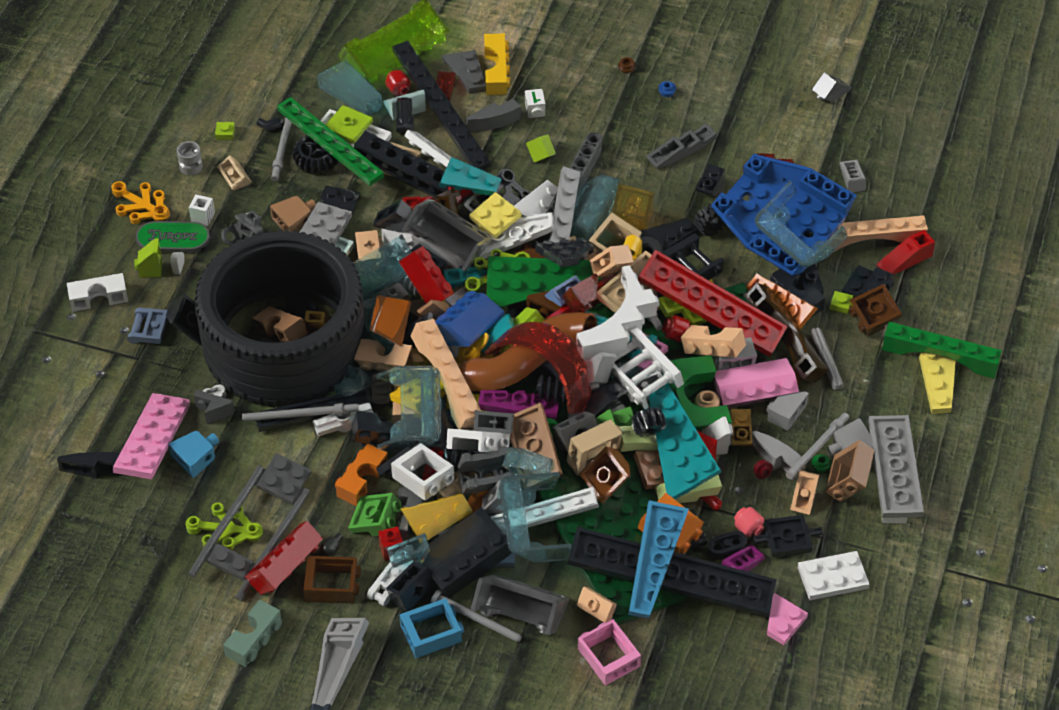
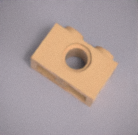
M628 245L611 246L589 260L595 278L613 276L621 271L623 266L633 263Z

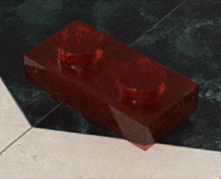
M439 71L436 83L450 102L456 73Z

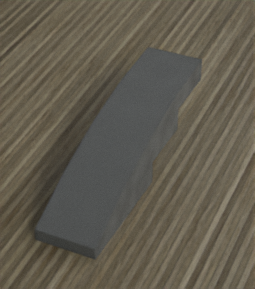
M706 123L694 132L690 129L678 139L676 136L672 137L646 157L656 169H659L693 154L717 139L718 136Z

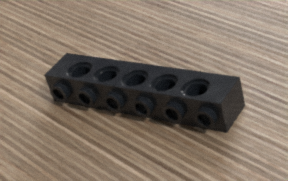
M366 130L355 142V150L380 170L436 199H438L437 195L448 191L449 186H445V188L438 187L445 172L438 166L432 165Z

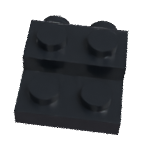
M858 265L843 287L842 293L853 295V298L882 284L886 286L887 290H891L894 285L893 274L877 267L872 271Z

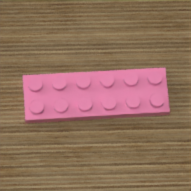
M152 393L113 466V472L152 480L169 447L168 444L174 438L190 406V399Z

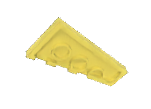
M918 352L931 414L951 413L956 361L939 354Z

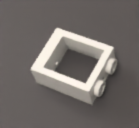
M421 443L391 463L392 477L423 500H427L455 480L454 466ZM424 463L438 471L425 481L412 473Z

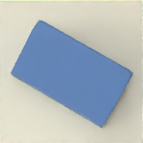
M575 275L551 289L545 297L561 307L587 290Z

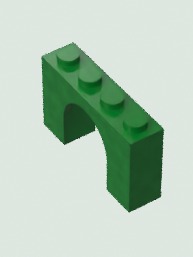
M712 356L670 360L681 372L684 384L679 388L673 383L668 384L695 429L701 432V430L722 417L727 418L728 424L732 423L727 405L708 408L699 407L691 403L684 393V388L688 385L713 381L716 369Z

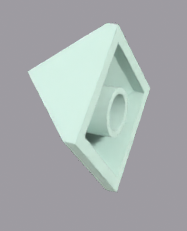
M424 90L383 101L393 121L397 117V98H412L413 115L426 111Z

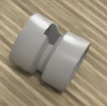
M192 141L181 143L177 147L180 171L185 175L198 174L203 167L199 145Z

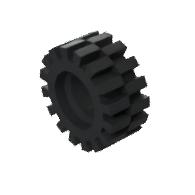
M708 203L707 207L704 205L702 207L703 210L698 211L699 214H696V219H694L695 226L707 237L709 235L713 236V233L718 234V230L722 231V227L726 226L724 221L711 207V203Z

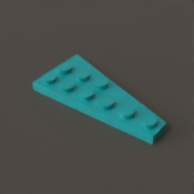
M667 383L648 395L650 408L657 407L661 409L666 418V427L660 433H656V440L666 493L676 500L722 472Z

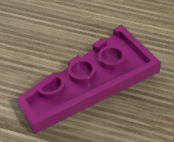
M481 390L478 406L480 410L515 414L541 403L546 417L556 421L559 402L555 403L554 397L548 402L546 395L540 400L538 393L534 398L535 394H528L525 391L508 393L506 390Z

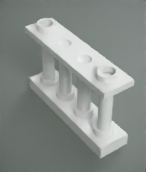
M635 327L630 330L632 339L627 344V351L615 353V361L635 348L640 349L642 353L620 368L614 363L611 374L631 394L633 401L637 405L640 404L644 409H647L646 397L667 383H673L679 388L684 382L681 372ZM645 360H651L653 365L631 379L625 375L626 372ZM656 371H661L664 374L663 377L642 391L636 387L638 383Z

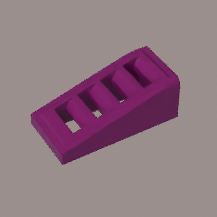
M749 545L724 559L722 565L749 572L761 563L765 556L753 545Z

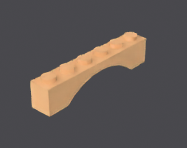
M914 216L844 222L819 253L835 252L849 244L869 239H888L902 243L908 237L925 230L928 232L925 217Z
M434 319L416 323L411 338L418 351L429 359L439 374L447 394L451 416L457 428H474L475 410H481Z

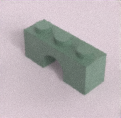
M260 599L247 614L249 626L255 630L248 634L235 630L223 644L225 656L244 667L250 661L255 660L260 648L268 643L272 633L277 631L282 624L280 610Z

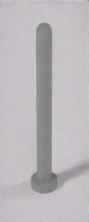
M436 590L431 600L432 603L446 598L449 605L454 606L456 612L516 642L522 640L520 634L477 612L470 611L469 608L443 596L442 591Z

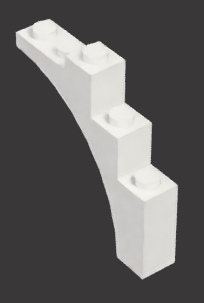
M630 265L622 267L621 282L625 290V299L618 311L604 323L590 330L577 333L576 349L582 361L588 360L601 352L615 354L627 351V344L630 342L629 336H631L630 330L637 327L642 332V325L645 323L644 318L656 316L657 307H659L658 297L654 296L651 289L644 290L643 285H640L638 282L637 274L632 271Z

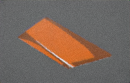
M377 295L370 330L402 346L411 301Z

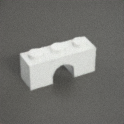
M123 273L67 283L72 312L91 309L90 302L96 296L107 297L109 305L128 302Z

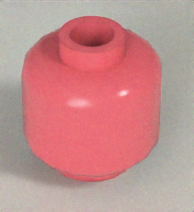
M743 507L736 513L734 517L735 527L743 532L746 537L757 536L764 530V517L755 509Z

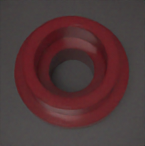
M760 460L754 465V474L758 479L767 478L771 474L773 466L769 461Z

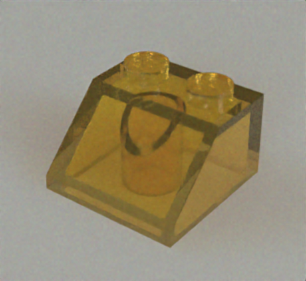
M619 184L612 213L639 231L648 229L653 219L654 192Z

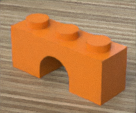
M367 443L364 449L358 452L354 462L347 466L344 475L337 479L335 483L337 497L357 506L360 496H365L368 493L367 481L361 477L372 475L379 478L380 475L376 469L388 461V452Z

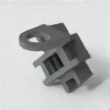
M254 211L235 215L238 223L223 229L221 237L225 244L230 245L232 243L235 244L239 239L243 240L244 237H251L253 234L258 235L263 232V228L260 227L262 218ZM227 231H230L233 234L232 241L227 240Z

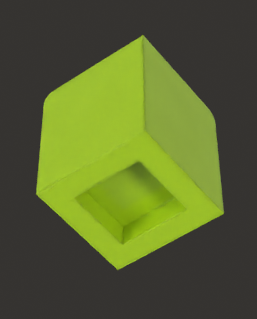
M548 134L526 143L533 162H538L556 154Z

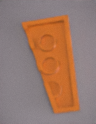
M756 274L746 286L748 291L756 283L769 286L799 329L805 325L818 309L759 274Z

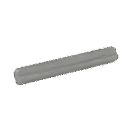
M813 328L811 336L821 360L828 368L826 373L834 390L842 389L843 382L820 328Z

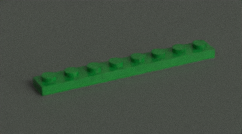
M290 97L277 105V111L366 184L372 186L384 178V172L293 98Z

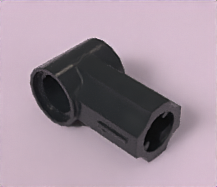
M397 98L396 133H406L407 130L414 131L412 98Z

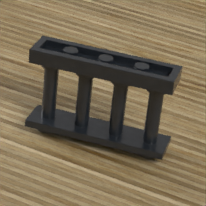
M696 233L662 252V254L707 280L717 277L723 272L724 259L719 258L712 262L699 250L700 237ZM694 254L706 267L698 271L685 258Z

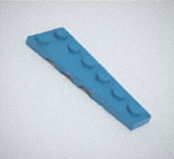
M654 501L648 502L628 615L649 619L689 508Z

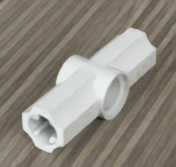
M370 403L359 405V411L373 413ZM356 412L344 413V415L331 414L313 420L317 436L335 431H350Z

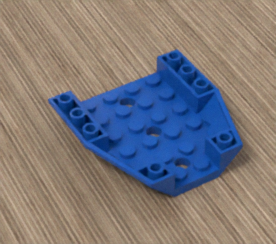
M753 154L743 166V175L726 195L721 192L711 204V207L747 249L794 276L802 273L844 222L857 195L812 168ZM749 195L752 199L745 201L743 197ZM779 213L783 217L781 219H775L773 215ZM806 232H811L814 235L810 238H807L803 234Z

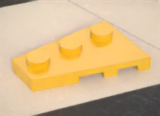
M463 494L401 508L402 513L421 544L473 512Z

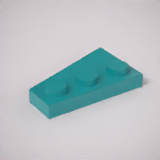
M451 157L438 187L445 188V186H449L459 191L467 189L473 193L491 196L497 192L501 178Z

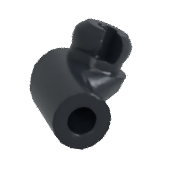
M278 117L269 121L259 118L256 125L269 132H273L283 127L284 121Z

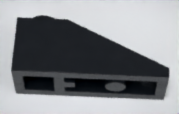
M614 379L600 387L567 415V419L584 411L594 414L596 418L607 410H612L621 404L625 406L628 391L617 379Z

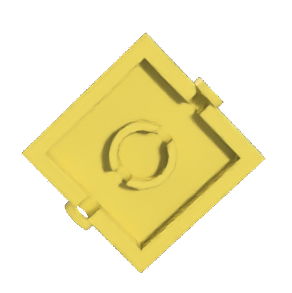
M495 192L470 213L469 217L478 225L481 231H486L496 239L522 217V214Z

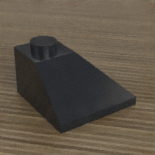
M184 294L171 301L166 317L173 326L198 345H201L195 301Z

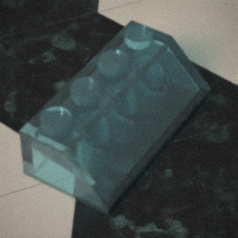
M602 174L584 183L575 202L570 237L575 235L576 238H585L589 241L608 217L619 195L620 179Z
M402 234L353 262L362 284L363 300L407 276L399 261L411 254L412 251Z

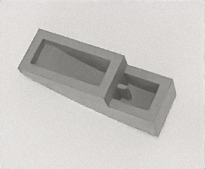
M757 431L752 432V447L765 461H769L772 464L773 470L781 467L787 473L801 458L796 451L783 442ZM806 465L801 469V471H805ZM799 472L791 480L796 479Z

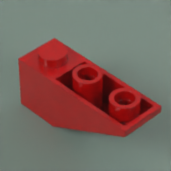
M925 230L908 237L879 261L876 266L893 275L932 257L935 241Z

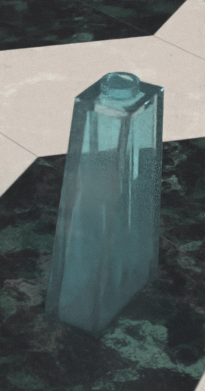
M346 60L317 75L318 88L362 113L370 115L383 108L382 95Z

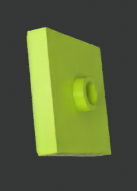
M342 105L325 125L343 140L354 144L372 124L373 117Z

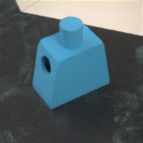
M194 431L168 444L170 455L194 478L215 459L213 446L219 443V439L214 433L204 438L198 431Z

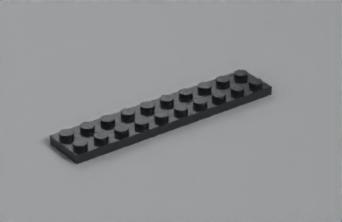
M577 527L567 565L634 582L641 543ZM673 552L660 589L768 618L777 579Z

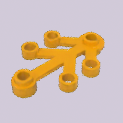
M122 181L112 184L111 188L114 196L117 198L124 197L135 203L117 205L116 214L118 216H125L127 212L149 211L131 213L129 218L132 224H139L143 219L153 218L156 221H164L169 218L170 210L163 204L165 195L162 190H156L153 193L154 200L156 201V206L150 203L149 193L151 192V187L149 183L144 182L139 186L142 198L127 191L126 184Z

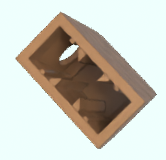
M294 196L271 205V217L283 231H298L299 233L315 208L316 203L312 199L304 203L298 196Z

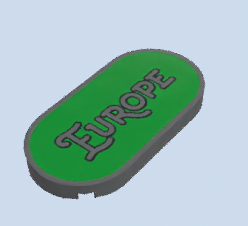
M152 221L142 225L137 230L136 241L137 245L143 248L152 240L159 239L161 253H197L201 251V248L209 244L210 235L207 227L198 222Z

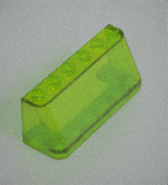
M421 0L412 5L410 11L404 16L362 40L356 37L344 44L338 57L365 83L370 82L372 84L379 79V76H386L396 66L398 68L402 66L393 53L392 46L408 40L419 56L420 52H427L432 49L434 44L443 43L447 39L446 36L449 33V29L428 0Z

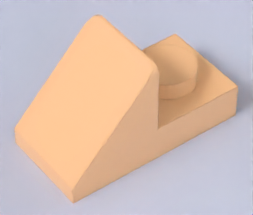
M799 471L790 510L810 515L820 475Z

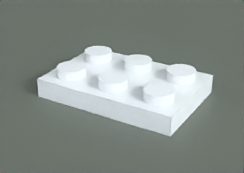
M857 551L798 562V570L809 601L869 589V582Z

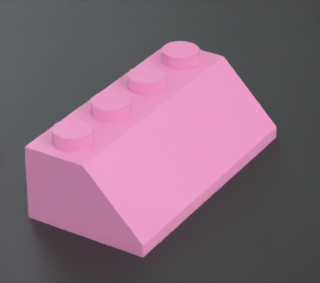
M787 358L718 370L713 378L715 391L720 399V406L727 405L728 408L776 400L780 395L799 392L795 372Z

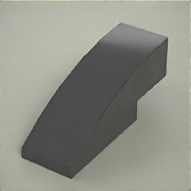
M514 99L500 106L494 102L466 117V127L470 132H480L512 124L521 119V106Z

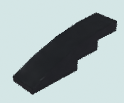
M120 452L69 454L58 456L57 462L59 470L62 472L98 478L100 472L119 476V474L113 472V466Z

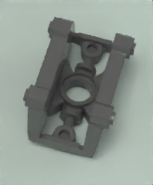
M502 446L497 451L474 455L464 453L457 466L464 496L465 494H478V492L488 491L499 480L506 482V489L510 486H521L515 455L507 446ZM514 464L515 466L510 468L508 472L503 473V470H500L504 465ZM471 471L477 474L475 478L461 475V473ZM488 473H491V474L494 475V476H491V477H486V478H484V476H485L486 474H488Z

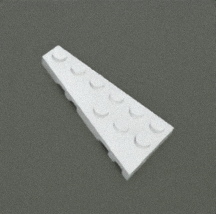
M552 213L520 217L496 239L484 231L491 237V240L479 257L487 259L488 256H491L493 249H499L501 252H504L553 232ZM446 265V270L455 269Z

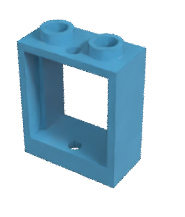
M446 598L400 614V626L415 658L462 642L463 625L461 621L456 620L455 608L453 605H449ZM445 613L452 629L420 640L413 624Z

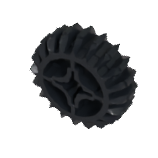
M307 134L305 137L300 136V139L293 146L295 164L299 166L300 170H305L306 173L311 171L312 174L315 172L321 174L322 171L328 172V169H333L334 165H338L339 161Z

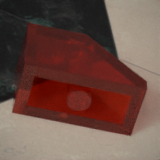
M597 273L573 285L562 295V298L573 313L581 311L585 313L593 307L591 304L597 299Z

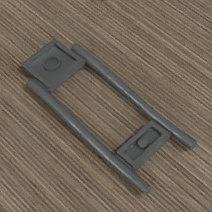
M278 453L274 455L267 469L258 465L235 502L209 538L188 575L195 578L204 562L207 561L208 564L244 581L235 596L238 601H243L251 587L250 582L244 576L276 547L310 494V490L303 488L309 478L311 470ZM254 486L290 505L293 504V507L256 563L218 543L216 544Z

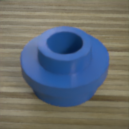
M665 81L659 84L658 90L663 97H671L676 91V86L672 82Z

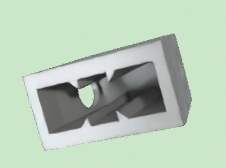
M860 418L834 432L833 444L826 447L830 457H834L835 454L858 440L872 448L870 433Z

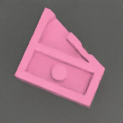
M774 593L767 635L785 645L806 620L808 613Z

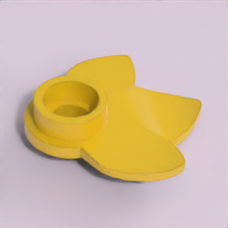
M488 333L483 334L481 338L479 337L471 346L460 348L458 350V357L464 359V361L474 357L479 358L480 351L488 342Z

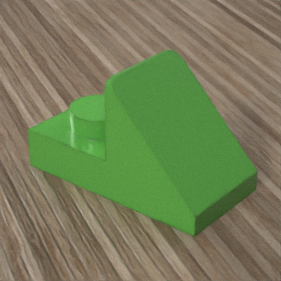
M631 407L611 412V409L595 419L597 425L611 419L619 427L632 426L633 413Z

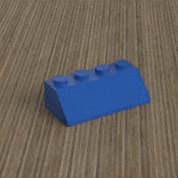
M469 291L460 300H457L452 307L448 308L444 314L439 316L435 323L447 346L469 347L504 315V311L484 293Z

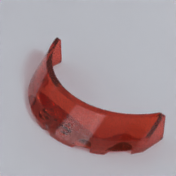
M543 322L521 323L505 331L484 352L486 355L500 353L505 345H522L537 351L552 364L558 373L565 389L568 413L575 414L585 410L591 396V386H589L586 371L588 367L585 359L581 357L577 350L578 346L566 333H562L559 328Z

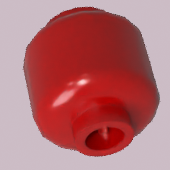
M393 70L388 73L385 85L393 95L401 96L408 93L411 81L403 71Z
M672 315L670 318L665 319L662 332L667 339L682 343L681 336L689 329L690 322L688 319Z

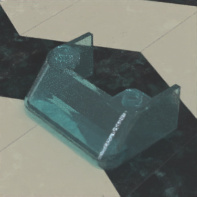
M789 181L756 215L755 224L761 232L800 266L809 267L828 258L848 236L845 228L841 226L826 242L818 241L810 248L785 226L790 219V211L784 204L796 193L793 182Z
M395 366L377 374L378 379L401 387V421L396 422L391 427V440L378 444L377 449L398 454L408 446L413 449L420 443L426 446L436 442L441 435L439 370L432 366Z
M559 472L506 476L499 485L508 548L513 554L534 563L566 560L572 548L571 544L543 546L538 542L529 541L524 506H530L534 503L536 499L535 490L554 489L559 478Z

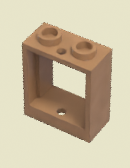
M858 440L835 454L825 492L839 502H842L866 488L875 450L861 440Z

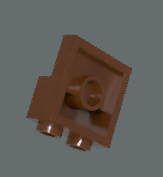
M884 284L851 299L850 308H848L853 318L857 317L859 321L857 325L861 333L866 332L867 336L885 329L886 324L902 317V313Z

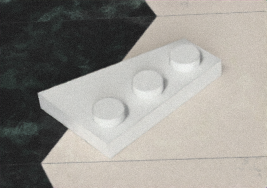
M546 180L514 205V207L521 212L522 217L545 214L558 191V187Z

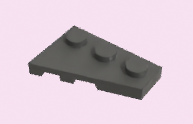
M476 50L442 55V61L449 66V70L452 73H455L458 81L468 93L486 91Z

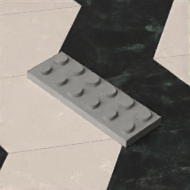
M909 415L869 416L868 423L872 448L875 450L873 457L882 518L923 517L924 510Z

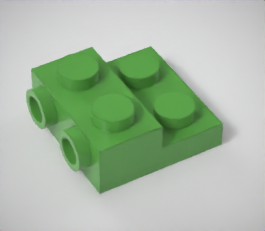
M393 493L360 496L348 529L352 533L369 532L372 536H378V531L395 527V517L397 513L401 512L402 508L401 502Z

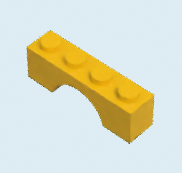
M505 33L484 34L485 59L496 63L493 68L485 70L486 95H507V87H510V77H507V75H510V65H506V63H509V52H506L509 51V41L505 40Z

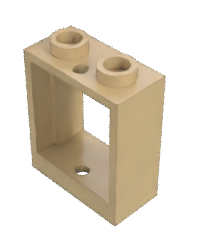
M611 212L588 242L594 244L593 253H601L607 248L598 243L597 240L606 229L624 241L628 235H636L640 238L642 232Z
M610 419L571 438L566 461L577 476L606 446L619 450L622 437L620 427L615 425Z

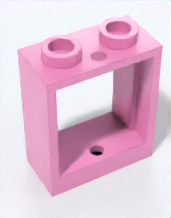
M614 619L607 623H601L596 629L585 632L578 638L579 652L605 686L641 667L640 653ZM612 637L625 656L603 667L590 648Z

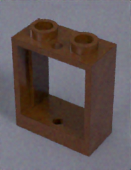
M307 556L304 582L305 602L354 603L355 595H359L357 578H361V566L357 565V557ZM317 572L351 573L349 589L315 588Z

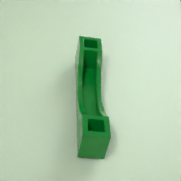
M893 322L888 323L882 347L884 351L899 355L914 352L939 354L962 363L975 374L995 379L1002 353L1000 349Z

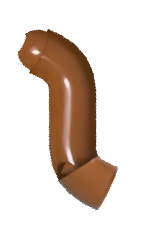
M583 312L555 315L536 325L499 356L493 358L474 357L460 364L459 369L471 391L497 390L508 387L528 376L563 346L567 347L568 352L577 351V333L598 326L597 319L594 314Z

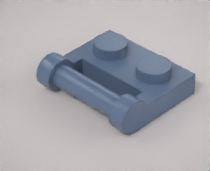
M136 308L134 313L135 320L132 330L128 334L127 341L132 344L138 342L161 344L168 320L166 317L168 310ZM147 317L143 333H139L142 320Z

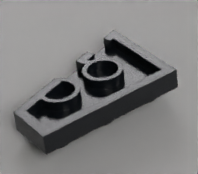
M685 218L640 230L642 232L640 238L652 237L661 244L663 251L692 234H698L699 229L690 220ZM649 247L644 248L651 255L653 254V249Z

